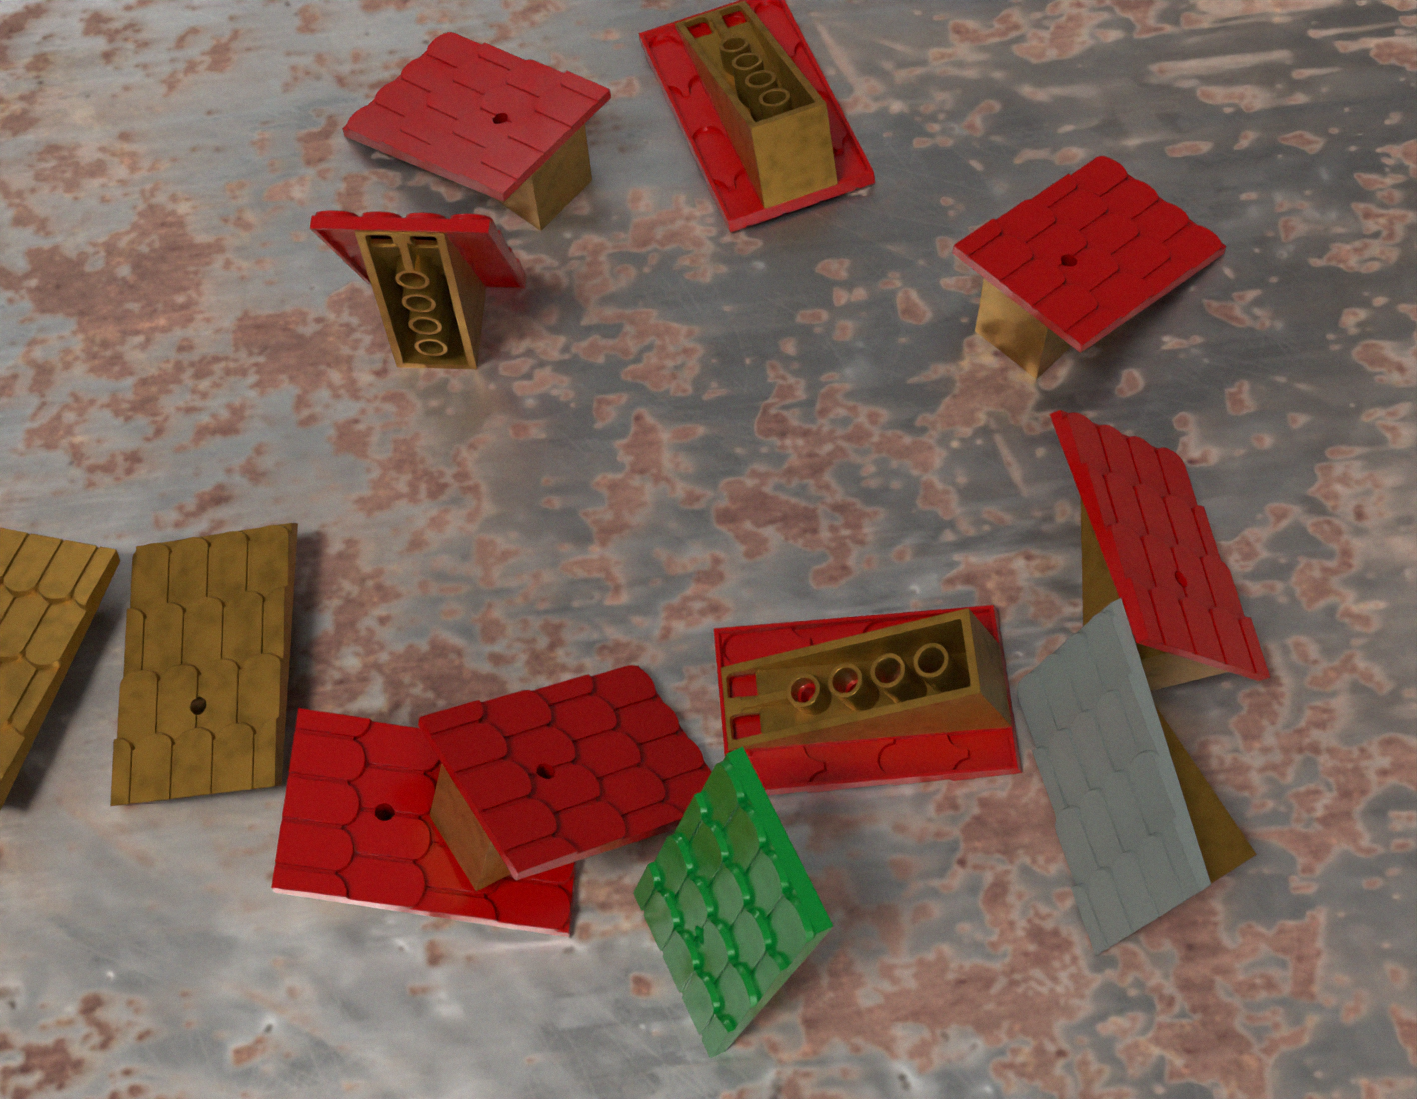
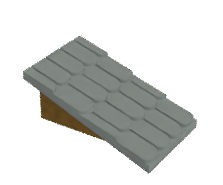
M1121 598L1110 603L1100 613L1093 616L1085 626L1070 636L1064 644L1048 655L1043 662L1018 682L1017 696L1036 749L1032 750L1056 815V833L1075 882L1071 890L1096 956L1201 892L1213 882L1257 855L1154 704Z

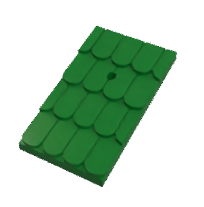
M743 746L727 753L723 761L714 766L702 791L693 796L674 834L667 836L655 861L647 865L633 892L641 911L644 910L643 916L660 952L663 951L664 953L662 957L679 993L682 992L683 1002L698 1034L702 1035L701 1040L710 1058L728 1049L802 963L806 962L807 956L834 927Z

